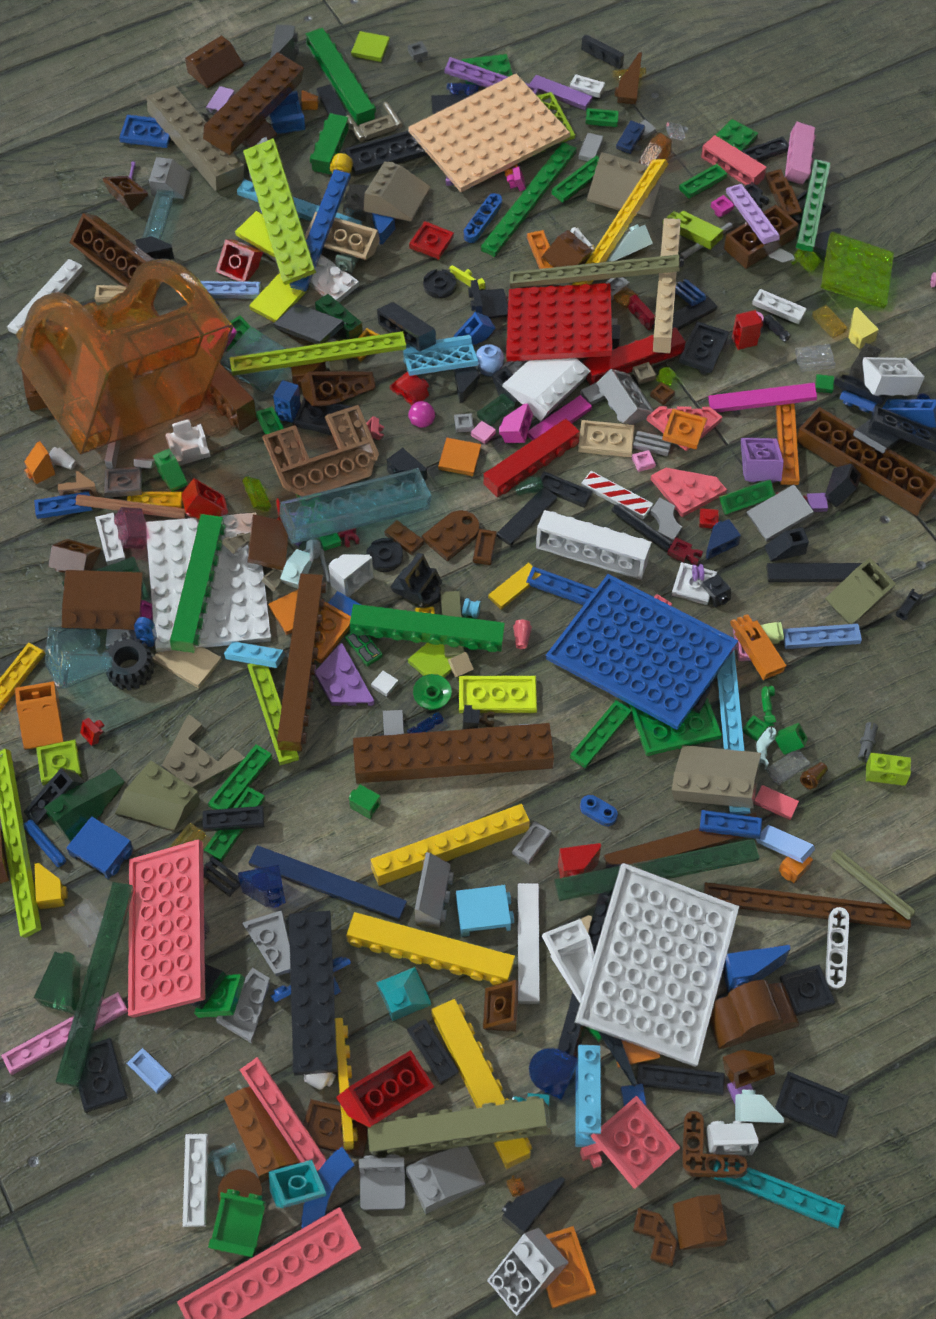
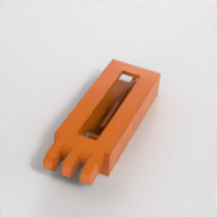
M746 614L743 618L738 617L737 621L735 619L730 621L735 631L734 635L763 680L780 674L785 670L786 664L757 620L753 622L750 616Z

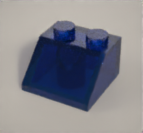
M279 865L238 872L242 893L265 907L275 908L286 903Z

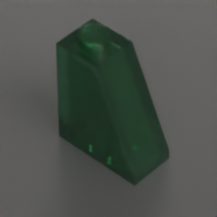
M66 951L63 953L54 952L33 997L41 1006L75 1015L79 1014L81 965L75 959V955Z

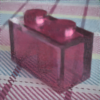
M121 507L114 517V523L118 529V538L121 541L122 548L143 549L147 539L150 537L142 508Z

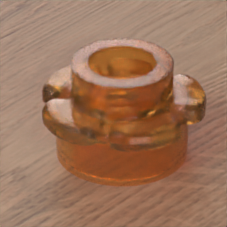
M512 1175L511 1179L506 1180L508 1188L513 1197L520 1196L522 1191L525 1190L524 1184L520 1177L516 1178Z

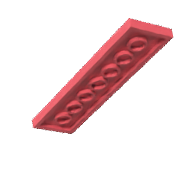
M339 1207L180 1299L177 1303L185 1319H243L361 1250V1247Z

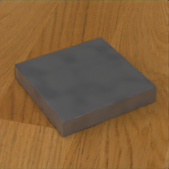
M142 467L105 469V498L142 495Z

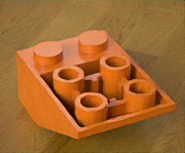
M55 682L15 688L16 706L24 750L64 742L59 693Z

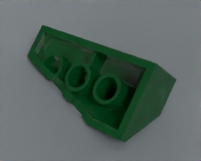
M111 768L60 795L44 808L49 819L71 842L91 816L95 819L101 817L104 808L114 799L125 784V781Z

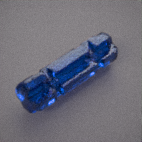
M439 712L433 714L432 718L428 717L416 724V727L409 728L408 734L423 733L435 727V724L439 725L443 722L442 715Z

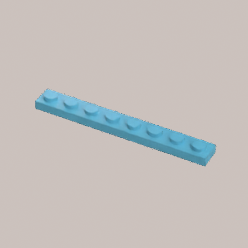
M244 180L237 189V194L258 202L253 182ZM293 197L299 217L312 221L315 212H318L320 206ZM337 213L335 218L362 225V221Z

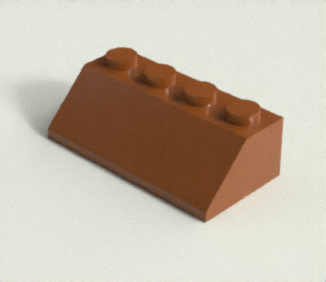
M251 1087L242 1088L224 1097L261 1183L269 1180L270 1171L301 1163Z

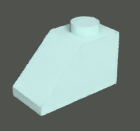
M296 549L287 560L280 578L285 585L294 588L299 587L300 574H308L312 564L310 553Z
M742 1090V1094L735 1095V1121L784 1123V1118L763 1095H755V1090Z

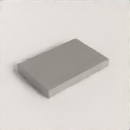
M792 485L747 511V515L767 542L814 515V511L796 486Z

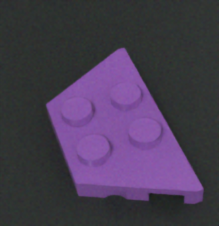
M342 643L339 644L316 670L315 675L332 706H341L343 704L353 706L356 703L374 705V700Z

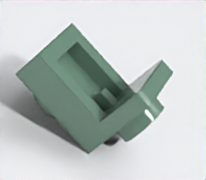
M341 253V255L336 256V267L342 271L352 273L359 258Z

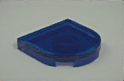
M557 1048L542 1049L530 1061V1078L540 1090L556 1098L563 1099L578 1063V1058Z

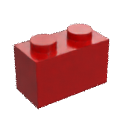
M756 310L736 314L732 339L738 350L758 344L763 320L761 316H758Z

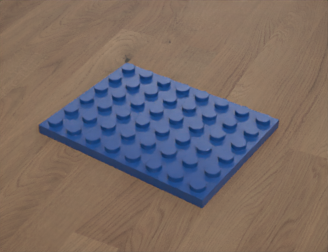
M607 574L546 654V659L678 730L735 650L738 640Z

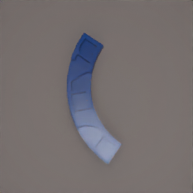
M343 1147L333 1153L317 1172L326 1191V1196L304 1202L302 1229L326 1215L329 1198L334 1188L344 1175L355 1167Z

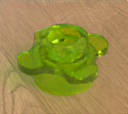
M662 368L659 371V376H656V381L671 385L673 378L676 377V373L670 368Z

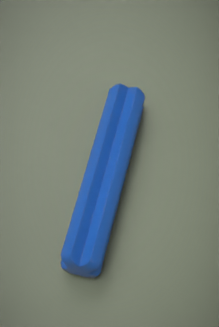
M28 820L24 823V829L57 867L66 863L65 857L34 821Z

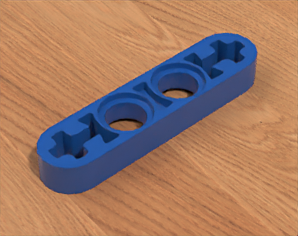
M490 194L464 229L465 241L469 243L476 242L502 206V197L499 194ZM484 211H490L491 213H490V214H484L483 212H484ZM480 221V222H482L483 224H482V225H476L475 222Z

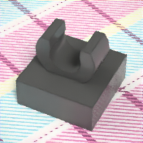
M422 41L407 45L408 52L412 59L416 60V63L423 62V57L428 56V51Z

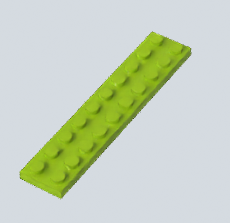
M274 138L243 150L284 285L315 274L314 263Z

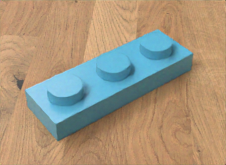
M232 642L224 653L225 659L274 668H277L285 657L284 650L240 642Z

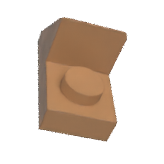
M76 471V482L58 484L60 496L89 492L90 496L98 497L95 483L78 471Z

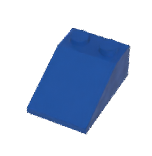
M790 945L727 954L723 966L727 992H731L745 983L762 980L785 963L791 949Z

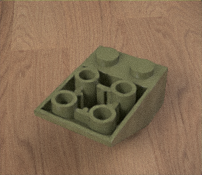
M869 557L838 585L825 600L848 624H854L891 593L896 583Z

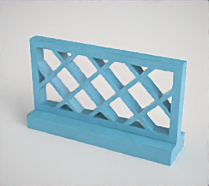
M470 335L436 340L435 345L420 352L409 344H406V349L402 350L404 364L406 363L409 376L479 365Z

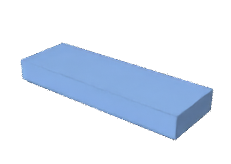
M767 825L761 831L760 839H756L757 843L801 863L815 851L813 844L770 825Z

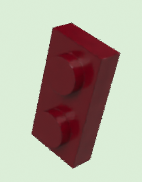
M634 294L629 299V311L639 319L642 325L650 330L652 329V324L655 323V315Z

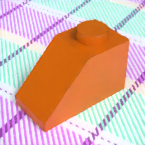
M41 441L37 442L24 461L27 468L24 471L27 477L33 479L36 484L56 475L48 451Z

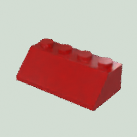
M410 1050L349 1086L336 1098L350 1118L370 1128L433 1089L434 1085Z

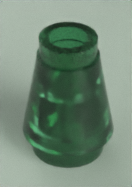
M532 475L518 485H515L516 493L519 496L537 493L543 489V482L539 475Z

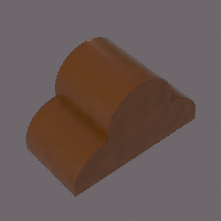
M756 980L745 983L733 989L727 997L714 1001L709 1025L718 1049L721 1050L799 1027V1021L783 983L769 984L767 980Z

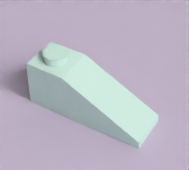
M637 224L630 227V231L622 236L606 262L616 261L653 244L646 226L639 227Z

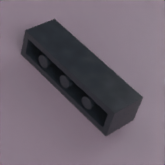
M395 302L377 309L378 324L391 333L403 331L405 342L419 352L436 344L435 329Z

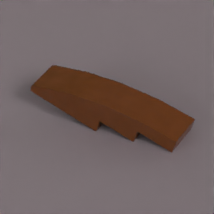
M778 169L765 173L766 181L779 208L789 216L800 214L801 209L793 188L789 186L787 178H784L782 170Z

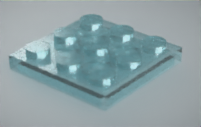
M250 326L223 357L220 364L232 372L230 357L286 348ZM284 368L237 376L264 392Z

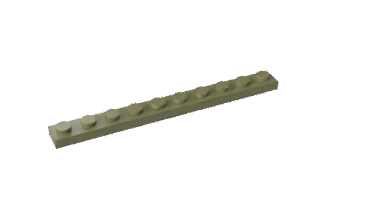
M678 254L515 271L510 274L509 284L512 289L680 271V256Z

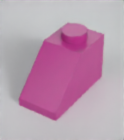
M528 403L523 404L504 417L502 425L499 427V433L505 443H525L533 418V413Z

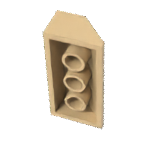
M315 212V214H314V216H313V219H312V221H311V223H310V225H309V227H308V230H307V232H306V234H305L306 240H307L308 235H309V233H310V230H311V227H312L313 222H314V220H315V217H316V215H317V212ZM335 218L324 248L366 260L374 255L380 242L378 230Z

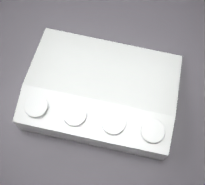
M576 358L529 360L502 386L522 405L528 403L533 415L542 421L585 380L590 370Z

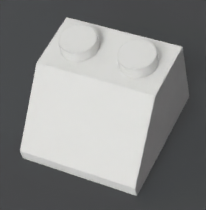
M343 554L338 559H334L329 565L331 586L336 591L350 597L373 578L372 557L370 555Z
M738 1120L734 1121L733 1124L715 1121L708 1125L706 1129L708 1154L753 1155L758 1145V1138L753 1124L746 1123V1121Z

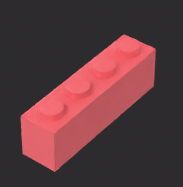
M714 135L703 145L701 158L712 165L718 164L728 175L744 185H748L751 182L758 185L764 179L766 166Z

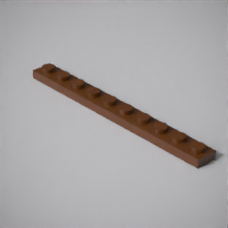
M709 882L704 883V894L739 906V909L828 920L832 910L841 907L848 912L849 922L908 930L911 927V919L907 920L888 904ZM840 913L834 916V918H837V921L844 919V917L840 916Z

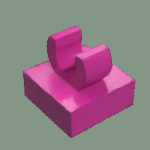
M513 168L514 175L507 176L510 188L518 187L519 191L525 190V180L520 168Z
M723 195L711 202V208L715 211V215L721 218L734 209V204Z

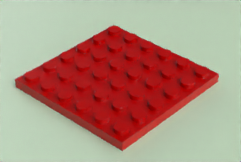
M611 283L509 289L507 362L612 356Z

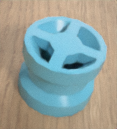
M466 598L462 616H472L473 619H478L481 601L477 600L474 602Z

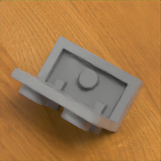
M368 1155L364 1159H359L361 1209L364 1211L403 1209L405 1207L404 1157L387 1155L386 1158H377L375 1155Z

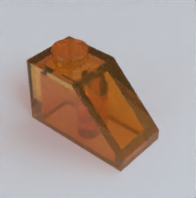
M659 132L647 145L639 163L649 166L652 160L666 159L671 154L672 139Z

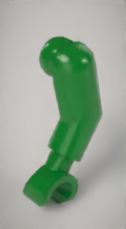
M765 686L761 690L763 713H765L763 718L766 724L775 726L773 723L776 722V718L772 715L773 709L770 696H775L774 686Z

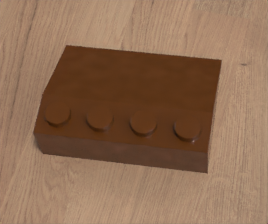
M65 570L62 628L135 630L134 625L137 619L142 617L143 573Z

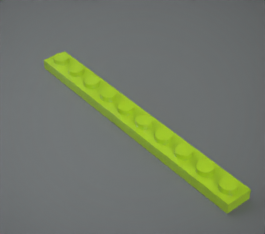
M402 331L230 357L232 376L405 350L406 342Z
M5 748L0 751V818L19 932L21 937L27 938L42 929L11 750Z

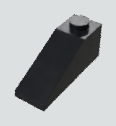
M60 768L23 811L30 820H33L36 825H39L48 818L44 808L46 805L60 795L85 782L74 770Z
M560 1177L516 1197L513 1202L509 1200L502 1209L504 1213L502 1221L522 1236L529 1231L562 1189L565 1179Z

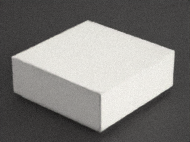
M382 671L372 682L371 687L387 697L398 685V680Z

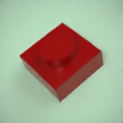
M700 508L699 528L713 529V526L718 523L719 510Z

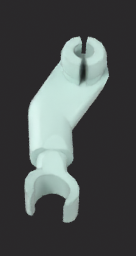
M771 727L767 728L756 744L757 752L761 753L760 763L765 765V770L769 764L766 759L767 748L776 737V729L773 727L772 730Z

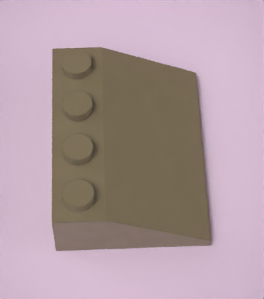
M601 152L587 201L620 211L649 166ZM663 174L636 216L650 220Z
M384 162L364 194V211L412 221L430 191V186L401 165L393 162Z
M682 746L672 784L674 800L754 808L761 753Z

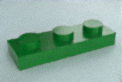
M715 164L681 183L679 190L690 199L726 179L727 172L718 164Z
M765 480L719 496L724 514H729L768 500L775 496L771 480Z

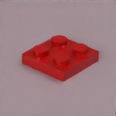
M424 221L410 241L409 248L440 259L454 238V232Z

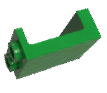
M227 1189L226 1193L221 1192L220 1194L221 1200L208 1248L255 1257L267 1202L262 1201V1196L249 1193L247 1198L240 1196L241 1191Z

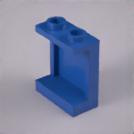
M297 91L291 92L269 115L272 128L277 134L305 130L304 115L301 112Z
M92 816L66 847L72 858L75 860L80 858L102 872L108 880L112 875L117 874L122 862L127 860L133 852V846L129 839Z

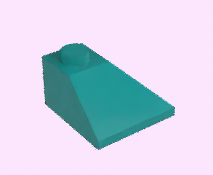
M415 967L376 983L392 1021L432 1005Z
M312 1160L269 1172V1190L276 1207L286 1208L326 1196V1191Z

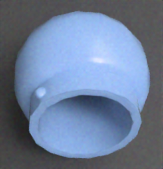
M491 344L484 345L476 352L479 364L477 368L484 376H492L503 366L504 355L499 347Z

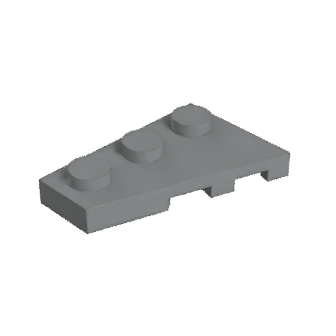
M278 911L243 922L242 924L274 974L279 976L289 973L290 941L283 912Z
M252 968L245 977L234 1015L218 1016L216 1018L217 1023L252 1044L269 988L270 978Z

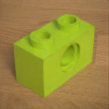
M871 753L866 763V781L906 786L911 774L910 757Z

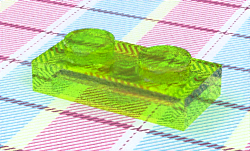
M246 476L242 482L254 509L268 512L272 506L260 479Z

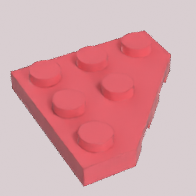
M659 406L647 416V421L664 433L672 409H667L666 406ZM677 406L676 409L707 418L701 438L722 421V416L710 407L692 409L691 407ZM679 445V446H680L681 448H683L685 451H687L688 449H690V448H688V447Z
M664 468L651 475L650 479L669 503L675 505V510L681 517L712 502L727 492V489L717 477L677 469Z

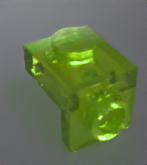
M798 249L793 254L794 258L791 261L792 264L799 262L809 273L813 272L821 262L820 258L813 251Z

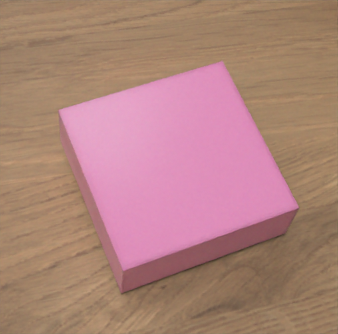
M481 421L471 431V436L486 444L494 436L496 429Z
M649 450L632 455V460L638 472L655 468L656 463Z

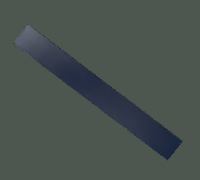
M258 845L248 862L252 867L397 921L400 920L407 905L406 900Z

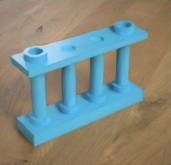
M578 1045V1059L575 1062V1147H586L596 1143L591 1137L592 1134H601L600 1046Z

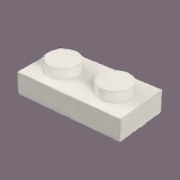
M575 75L570 84V88L600 98L605 87L604 82Z

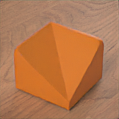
M302 90V110H318V96Z

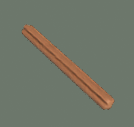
M79 494L76 497V505L177 519H185L186 515L184 508Z

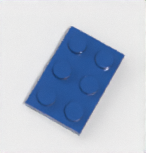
M135 115L126 116L119 137L122 143L168 148L171 139L169 134H166L156 122L155 118Z

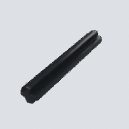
M614 505L612 508L614 514L664 550H669L672 545L671 541L621 505Z

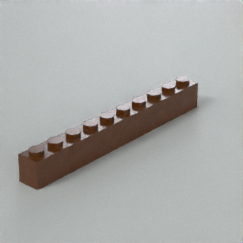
M300 574L277 736L278 750L302 751L303 744L307 743L305 727H309L310 716L307 715L308 709L311 710L312 698H309L310 692L313 693L314 681H312V676L316 675L314 659H318L316 643L320 642L321 632L318 631V628L322 626L323 615H320L325 607L323 594L327 592V583L324 582L323 575Z

